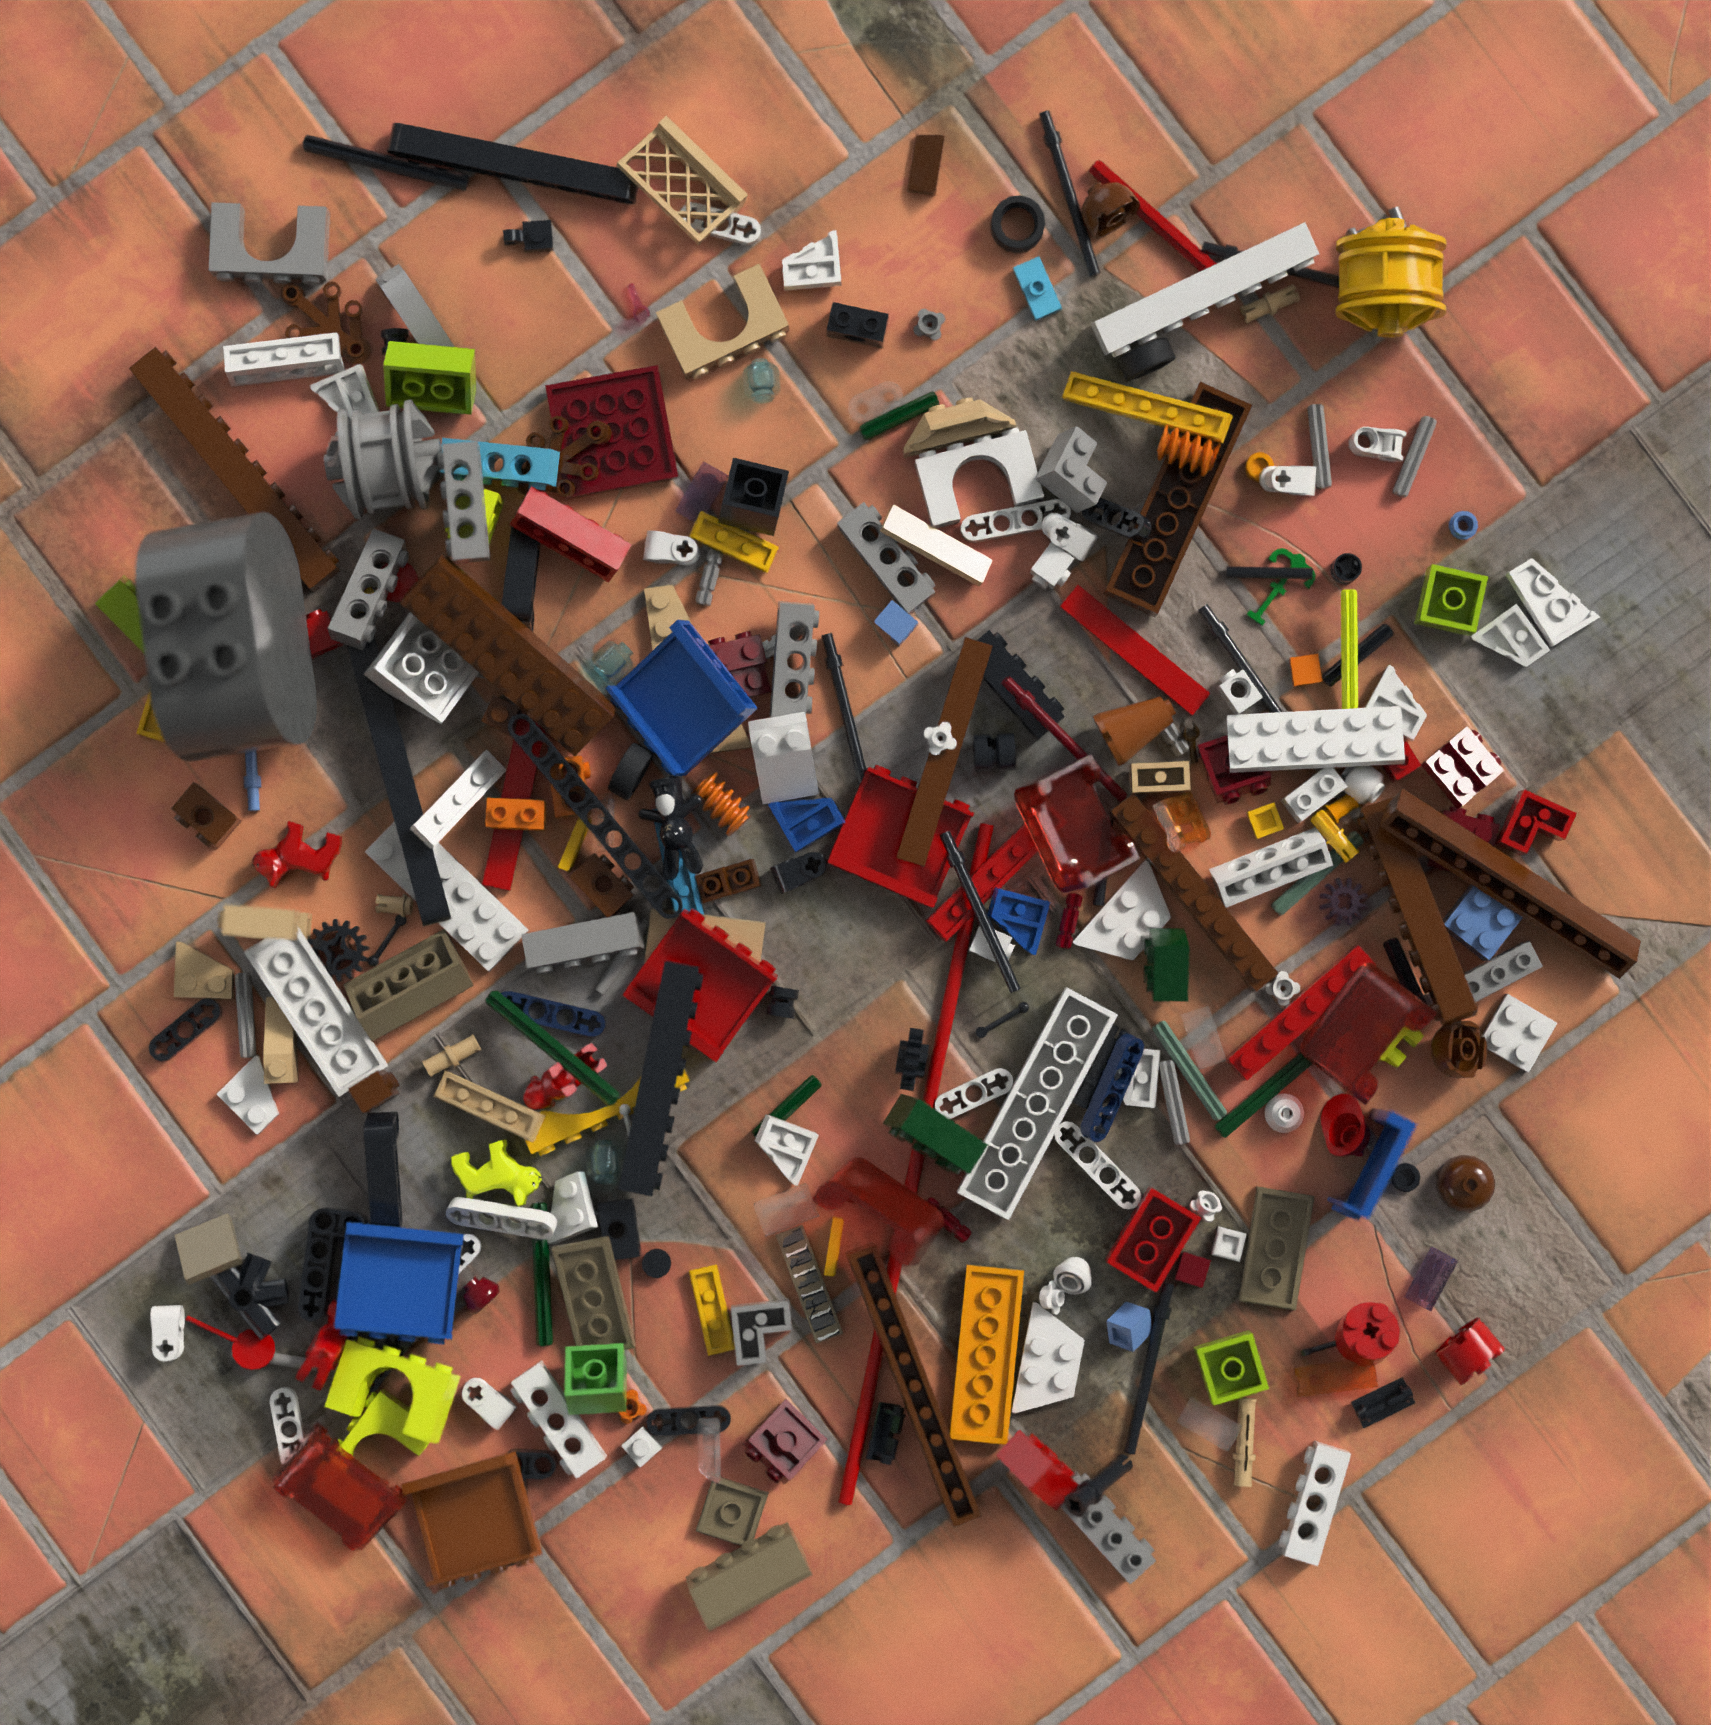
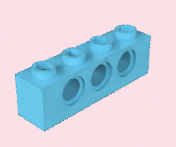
M442 438V444L471 442L470 440ZM477 441L480 445L483 484L491 485L492 480L502 481L501 486L519 488V483L529 484V489L532 486L542 491H546V486L556 487L560 452L546 448ZM502 458L503 467L500 471L496 472L494 468L495 462ZM529 461L530 470L527 474L523 475L521 471L522 465ZM464 467L457 468L454 471L453 478L457 481L464 480L468 476V469Z

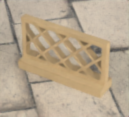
M667 116L658 122L657 127L617 162V167L697 245L706 239L734 212L737 213L744 206L748 196L739 185ZM657 138L665 146V154L649 153V144ZM632 159H645V172L634 171L627 164ZM649 160H665V173L649 172ZM669 161H680L685 165V174L669 173ZM649 178L665 179L666 192L654 191L650 187ZM670 179L685 180L686 193L670 192ZM690 180L701 181L705 185L706 194L690 193ZM670 198L686 199V211H675L670 206ZM690 199L706 200V212H690ZM710 200L722 201L728 208L723 213H710ZM690 218L706 219V229L698 234L691 227Z

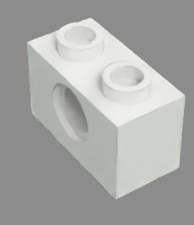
M1322 768L1280 801L1296 822L1299 823L1348 786L1334 768Z

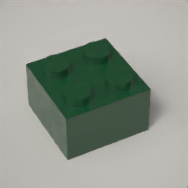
M1150 928L1149 938H1144V955H1146V961L1149 964L1144 965L1143 969L1146 992H1151L1153 1002L1188 1001L1189 943L1184 928Z

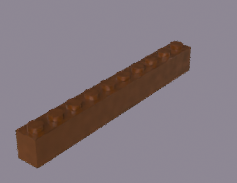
M154 347L129 368L130 371L248 514L269 513L281 523L296 553L301 579L311 591H317L340 572V569L336 566L339 562L338 558L329 548L325 551L317 543L321 540L320 536L311 526L307 529L299 521L303 516L293 504L288 507L281 499L285 496L283 491L275 482L270 485L263 476L267 472L257 460L252 463L245 454L249 450L239 438L234 441L227 432L231 428L221 416L216 419L209 410L213 406L203 394L197 397L191 389L195 384L187 374L183 372L179 375L173 366L177 362L168 351L165 350L161 353Z
M1403 788L1386 806L1380 827L1620 979L1637 962L1641 943L1639 939Z
M870 1242L845 1252L949 1522L956 1527L981 1517L876 1244Z

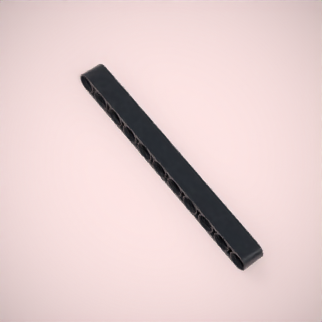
M374 636L370 643H366L363 651L349 645L347 647L424 927L450 920L451 915L433 849H430L410 829L423 815L391 695L364 675L379 654Z

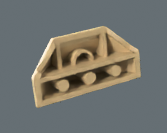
M972 397L956 401L955 406L945 408V404L936 405L928 408L929 412L924 413L903 448L904 458L926 451L946 448L953 444L974 441L979 437L1002 434L1006 430L1016 428V423L1014 419L982 400L973 401Z

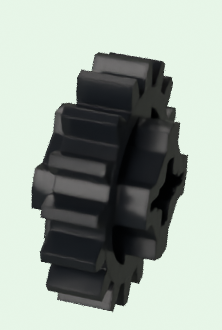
M333 919V926L331 927L327 922H323L322 927L324 930L314 929L313 932L317 937L307 941L313 945V950L331 977L336 975L338 982L343 981V974H346L349 979L354 978L352 971L355 969L362 972L363 968L359 965L360 962H368V958L363 956V952L370 950V947L363 946L362 944L367 939V936H358L357 933L360 927L355 926L350 929V921L345 920L343 925L340 926L339 920ZM338 931L335 938L329 941L323 940L329 933ZM349 935L354 939L357 951L351 948L348 942ZM341 943L344 954L337 955L335 958V952L331 951L332 947L338 946ZM319 950L324 951L327 957V965L321 960ZM346 960L353 961L348 967L338 970L342 962Z
M910 1027L908 1041L900 1040L895 1074L902 1075L900 1089L914 1091L916 1078H924L929 1045L922 1044L923 1029Z

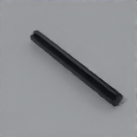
M306 135L303 141V149L307 152L463 191L467 190L470 178L464 173L311 135Z

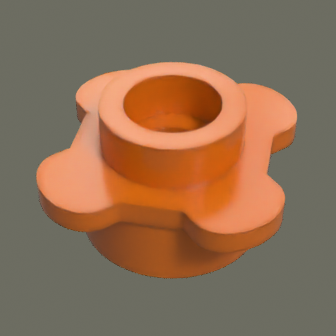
M633 1389L627 1392V1405L631 1404L632 1409L627 1408V1412H618L624 1424H630L633 1418L638 1415L643 1416L647 1411L646 1405L642 1404L638 1398V1392Z

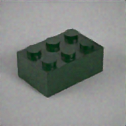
M900 1094L883 1122L884 1125L890 1128L888 1133L902 1142L913 1143L911 1148L924 1157L928 1156L934 1160L936 1159L934 1164L947 1172L951 1171L957 1175L960 1172L971 1174L988 1146L987 1143L919 1098Z

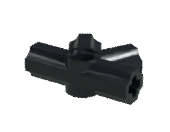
M247 1253L240 1272L236 1267H232L210 1277L228 1298L231 1307L240 1313L260 1340H262L281 1325L280 1321L268 1307L290 1303L289 1289L286 1278L264 1282L272 1261ZM242 1290L248 1291L251 1296L250 1303L245 1307L241 1306L237 1301L238 1293Z

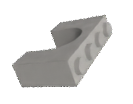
M212 202L209 272L217 280L229 282L234 281V277L245 278L247 282L258 283L262 282V278L274 279L276 283L288 284L291 283V279L302 280V283L317 285L320 280L327 281L330 212L327 207L298 206L296 239L291 250L278 260L261 261L250 256L245 249V209L240 203Z

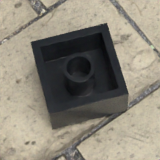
M733 458L718 523L774 536L789 471Z

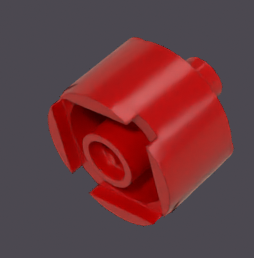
M1364 1302L1351 1308L1340 1320L1335 1333V1342L1338 1351L1345 1359L1356 1363L1358 1366L1370 1367L1382 1362L1396 1348L1400 1340V1328L1396 1317L1385 1304ZM1365 1330L1367 1333H1370L1371 1337L1370 1335H1364L1363 1331Z
M1478 1317L1459 1328L1457 1334L1453 1337H1448L1435 1351L1438 1359L1460 1386L1474 1376L1473 1372L1480 1375L1492 1365L1489 1359L1493 1360L1505 1351L1504 1346Z

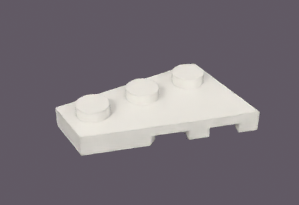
M1532 558L1505 574L1550 648L1600 618L1593 610L1590 611L1581 604L1577 596L1573 593L1570 594L1559 585L1558 580Z

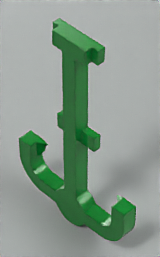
M1284 548L1275 550L1268 558L1269 561L1276 563L1277 556L1284 555L1290 560V568H1312L1305 563L1306 560L1302 554L1294 555ZM1314 570L1313 579H1309L1303 582L1304 586L1307 589H1309L1315 581L1316 574ZM1281 579L1278 584L1272 581L1269 586L1273 588V591L1256 614L1249 610L1246 615L1263 626L1265 620L1261 618V615L1278 592L1282 595L1286 593L1287 590L1282 587L1288 579Z

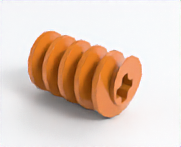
M1166 424L1156 450L1157 460L1161 461L1165 455H1168V464L1172 465L1176 459H1179L1180 469L1187 463H1190V472L1193 473L1198 467H1201V476L1204 477L1209 470L1211 471L1221 444L1219 443L1212 450L1211 440L1208 439L1201 446L1200 436L1197 435L1190 442V432L1186 431L1180 438L1179 428H1174L1169 434L1168 424Z
M715 772L703 780L691 794L697 792L696 795H700L703 801L705 800L702 807L704 812L713 809L710 815L712 820L721 817L718 823L719 828L729 825L726 831V835L729 837L751 817L746 815L750 807L747 805L739 808L738 806L742 800L741 797L731 800L730 798L734 790L730 789L724 792L723 788L726 782L723 780L715 783L714 781L718 775Z

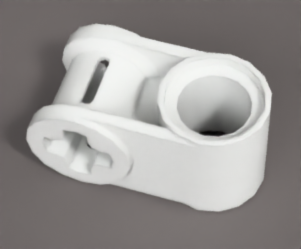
M1362 427L1350 437L1349 448L1357 456L1377 458L1389 462H1402V441L1406 437V432L1398 429ZM1359 435H1365L1369 438V448H1363L1359 445Z
M1294 465L1268 466L1261 471L1259 483L1268 492L1315 496L1317 467Z
M1058 513L1047 515L1041 524L1043 533L1050 538L1054 545L1081 561L1085 560L1099 538L1097 534L1087 527L1075 523Z
M647 531L643 560L686 566L696 563L699 559L700 549L692 538L660 531ZM688 545L693 551L692 553H687L686 557H683L679 550L685 549V546Z
M182 1305L153 1306L150 1315L153 1355L158 1360L164 1362L175 1360L184 1351V1308ZM163 1345H173L174 1349L168 1352L163 1350Z
M481 1378L469 1379L462 1389V1397L465 1403L496 1430L501 1428L517 1408L512 1401L499 1391H496ZM480 1386L482 1388L480 1392L482 1397L475 1396L471 1398L469 1396L471 1392L469 1387L476 1388Z

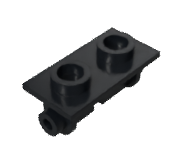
M1401 1377L1351 1401V1404L1362 1427L1365 1428L1415 1404L1410 1387L1407 1386L1404 1378Z
M879 1402L866 1459L878 1460L880 1463L891 1465L892 1460H895L899 1440L893 1438L894 1433L901 1434L904 1418L906 1417L904 1407L898 1404Z

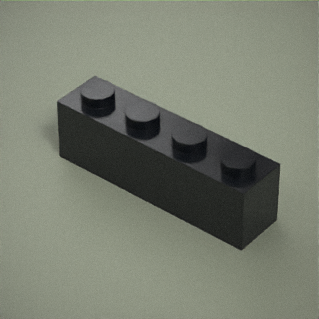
M988 630L977 640L993 646L983 680L1038 741L1049 731L1027 709L1023 710L1015 702L1016 698L1001 684L1007 676H1010L1023 690H1028L1036 698L1035 702L1057 724L1065 717L1062 714V711L1065 709L1055 697L1048 698L1043 692L1046 687L1037 676L1034 675L1031 678L1024 670L1027 667L1025 662L1016 653L1012 656L1005 647L1008 644L998 632L993 635Z

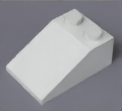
M805 712L748 721L762 803L768 804L819 795Z

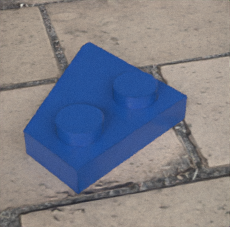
M832 798L772 802L768 804L795 852H800L846 823Z
M995 887L988 916L1025 951L1036 955L1050 902Z

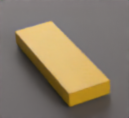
M703 511L699 512L689 535L690 538L755 569L768 573L779 548L778 546L740 528L718 523V518Z
M714 1264L689 1270L708 1356L735 1350L734 1336L718 1265Z

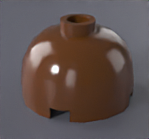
M1109 182L1103 185L1102 183H1097L1087 191L1088 196L1085 198L1082 206V217L1093 237L1096 236V233L1099 237H1104L1122 227L1126 223L1124 217L1129 212L1134 216L1140 207V202L1128 187L1120 183Z
M1458 1021L1441 1027L1436 1031L1431 1043V1056L1439 1071L1453 1078H1473L1476 1076L1477 1069L1484 1067L1487 1057V1042L1485 1037H1480L1477 1031L1480 1027L1472 1021Z
M1458 1155L1446 1161L1441 1170H1439L1436 1188L1440 1199L1448 1207L1458 1212L1470 1213L1483 1208L1490 1202L1495 1192V1178L1492 1170L1483 1160L1471 1155Z

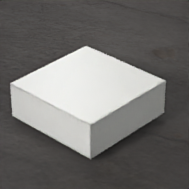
M1218 1226L1211 1255L1240 1262L1247 1234Z

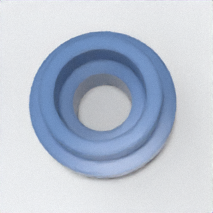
M1468 511L1455 513L1449 521L1450 533L1460 540L1471 538L1478 529L1476 517ZM1459 521L1467 523L1468 528L1466 531L1459 529Z

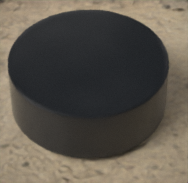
M1400 1163L1396 1165L1390 1180L1397 1190L1410 1192L1419 1185L1420 1172L1412 1164Z
M659 1248L648 1251L642 1260L643 1270L648 1276L653 1278L665 1276L671 1268L669 1254Z

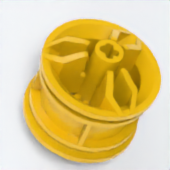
M1384 218L1357 234L1348 235L1337 240L1336 251L1341 253L1339 255L1338 301L1341 304L1335 308L1336 317L1349 321L1368 332L1372 331V329H1377V336L1384 338L1401 337L1408 330H1413L1427 321L1443 317L1446 314V305L1441 303L1443 300L1444 262L1442 251L1447 247L1446 239L1414 224H1410V228H1404L1403 219Z

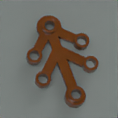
M328 282L323 287V293L327 298L328 317L305 298V292L300 285L288 283L283 286L281 290L283 302L289 307H299L321 326L300 328L296 324L289 325L285 330L287 338H290V332L293 329L299 330L298 337L337 332L341 344V357H345L349 363L354 365L363 364L369 359L371 346L362 337L360 316L363 313V308L356 300L346 303L345 313L350 317L349 336L341 329L339 297L342 291L336 282ZM332 286L336 287L337 293L333 296L328 295V289ZM291 289L297 291V295L294 298L287 297V292ZM352 305L359 307L356 314L349 313V308ZM354 345L361 346V352L359 354H353L351 352V349Z
M561 416L552 417L549 422V427L552 431L549 449L560 452L558 472L580 476L586 481H594L599 474L598 468L590 463L579 465L568 463V461L593 443L597 445L606 444L611 438L610 427L604 422L594 421L588 425L586 434L561 451L564 433L568 430L569 424ZM558 420L563 422L560 430L555 428V423ZM596 427L601 429V434L598 437L593 436V430ZM532 432L526 438L528 447L543 448L545 446V437L540 433ZM538 436L540 442L537 446H533L532 440ZM529 461L526 462V467L521 469L523 475L527 474L530 470ZM591 467L593 474L590 477H586L585 470ZM566 479L556 482V487L546 486V491L558 493L566 498L573 496L576 490L574 483ZM519 483V488L516 489L521 494L526 495L529 486ZM568 483L570 486V490L568 493L564 494L562 492V487L564 484Z

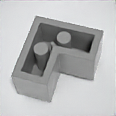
M1077 426L1057 435L1035 480L1076 513L1096 505L1107 484L1102 477L1087 466L1097 442Z
M789 1299L731 1306L737 1366L766 1363L764 1333L792 1330Z

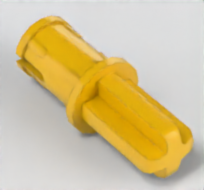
M1320 810L1312 816L1310 820L1327 840L1326 844H1330L1340 855L1344 863H1347L1360 852L1344 835V829L1340 830L1324 810Z

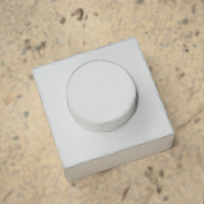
M644 1426L621 1445L639 1467H642L662 1449V1446Z

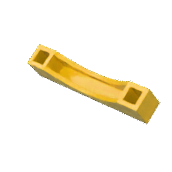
M685 1069L683 1077L677 1076L675 1087L680 1088V1092L687 1089L685 1083L690 1081ZM641 1077L614 1105L581 1114H563L548 1110L539 1112L545 1115V1118L535 1141L530 1142L524 1139L530 1153L538 1152L541 1157L556 1150L554 1144L561 1140L569 1144L582 1138L580 1132L587 1128H591L592 1132H595L607 1126L606 1120L617 1115L619 1120L623 1119L624 1116L619 1112V1108L623 1104L629 1105L631 1108L629 1115L633 1114Z

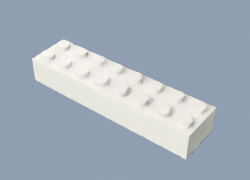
M1304 222L1093 322L1091 327L1104 355L1111 353L1114 358L1131 350L1129 344L1136 340L1139 345L1156 338L1155 332L1162 328L1167 333L1184 325L1181 319L1187 316L1192 321L1209 313L1208 306L1215 304L1218 309L1235 301L1234 294L1240 291L1245 296L1262 288L1260 282L1267 279L1269 284L1288 276L1287 269L1291 267L1296 272L1315 263L1313 257L1319 254L1318 249Z
M1067 987L1064 988L983 1140L988 1144L987 1148L971 1174H965L956 1191L957 1193L1007 1220L1010 1219L1118 1016L1116 1013Z

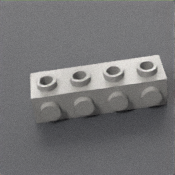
M634 912L521 934L527 969L536 970V974L553 972V967L564 965V969L582 966L581 961L592 959V963L606 962L610 960L609 956L620 954L621 958L638 955L637 950L645 949L639 915Z
M1077 1471L1072 1476L1079 1485L1084 1480H1092L1086 1473L1081 1476ZM1105 1494L1098 1504L1088 1507V1512L1083 1517L1073 1516L1068 1512L1064 1503L1061 1505L1065 1513L1129 1584L1134 1582L1156 1561L1152 1555L1155 1549L1144 1537L1140 1541L1132 1533L1136 1528L1125 1516L1121 1519L1118 1518L1113 1512L1116 1506Z

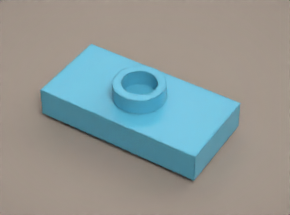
M1039 256L1013 267L1014 274L1035 321L1062 310V306Z

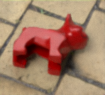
M288 821V834L273 848L259 850L252 859V866L268 880L269 886L275 889L280 879L291 870L318 875L322 877L323 881H327L333 862L340 854L342 837L327 832L325 836L326 844L320 849L315 850L303 842L304 826Z
M589 1043L574 1055L598 1074L607 1067L604 1058L597 1060L592 1058V1054L598 1049L592 1043ZM558 1062L547 1069L541 1076V1079L537 1076L531 1077V1083L523 1094L524 1105L532 1110L545 1109L547 1107L553 1108L555 1106L554 1099L560 1100L569 1097L577 1091V1087L581 1083Z
M333 1300L330 1303L327 1311L328 1324L324 1325L313 1338L305 1353L307 1357L295 1376L297 1380L303 1383L311 1369L317 1367L318 1373L311 1388L318 1391L323 1388L330 1371H334L338 1366L346 1340L348 1339V1335L340 1334V1328H334L337 1300Z

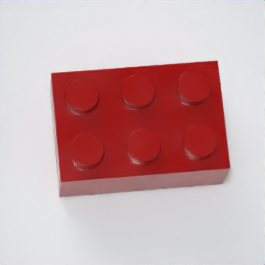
M1148 1186L1140 1203L1136 1206L1104 1261L1157 1293L1201 1220V1217Z

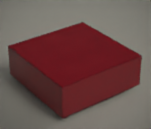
M1183 1251L1174 1279L1203 1288L1211 1260Z

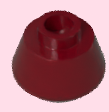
M475 1276L463 1287L466 1291L463 1299L468 1311L477 1314L500 1292L499 1285L485 1277L479 1280Z

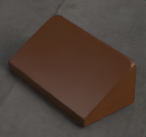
M916 135L908 192L936 195L945 136Z

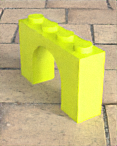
M358 1336L357 1341L347 1339L324 1407L350 1416L361 1417L374 1380L381 1373L396 1368L407 1376L413 1389V1402L402 1434L428 1443L439 1444L461 1376L451 1373L453 1368L444 1364L436 1363L435 1367L426 1365V1358L410 1354L409 1358L400 1356L401 1350L384 1345L383 1350L374 1347L375 1341Z
M382 1389L378 1394L374 1391L365 1402L364 1407L367 1410L362 1417L355 1416L346 1428L350 1432L344 1441L338 1439L329 1452L333 1457L328 1464L325 1465L322 1462L312 1475L316 1479L311 1486L367 1528L388 1500L365 1484L358 1477L354 1469L353 1455L359 1441L371 1434H386L399 1441L418 1456L423 1453L429 1444L423 1440L402 1434L411 1408L385 1389Z

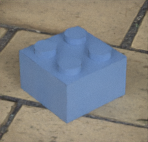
M1470 884L1444 917L1443 922L1448 934L1481 960L1488 961L1523 917Z

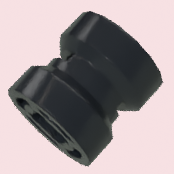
M1344 553L1338 556L1331 564L1330 576L1338 584H1350L1361 574L1362 563L1356 555Z
M771 986L770 996L772 999L771 1003L767 1006L766 1014L794 1019L796 1010L793 1006L794 1001L798 999L799 990ZM777 999L789 1000V1003L778 1002Z

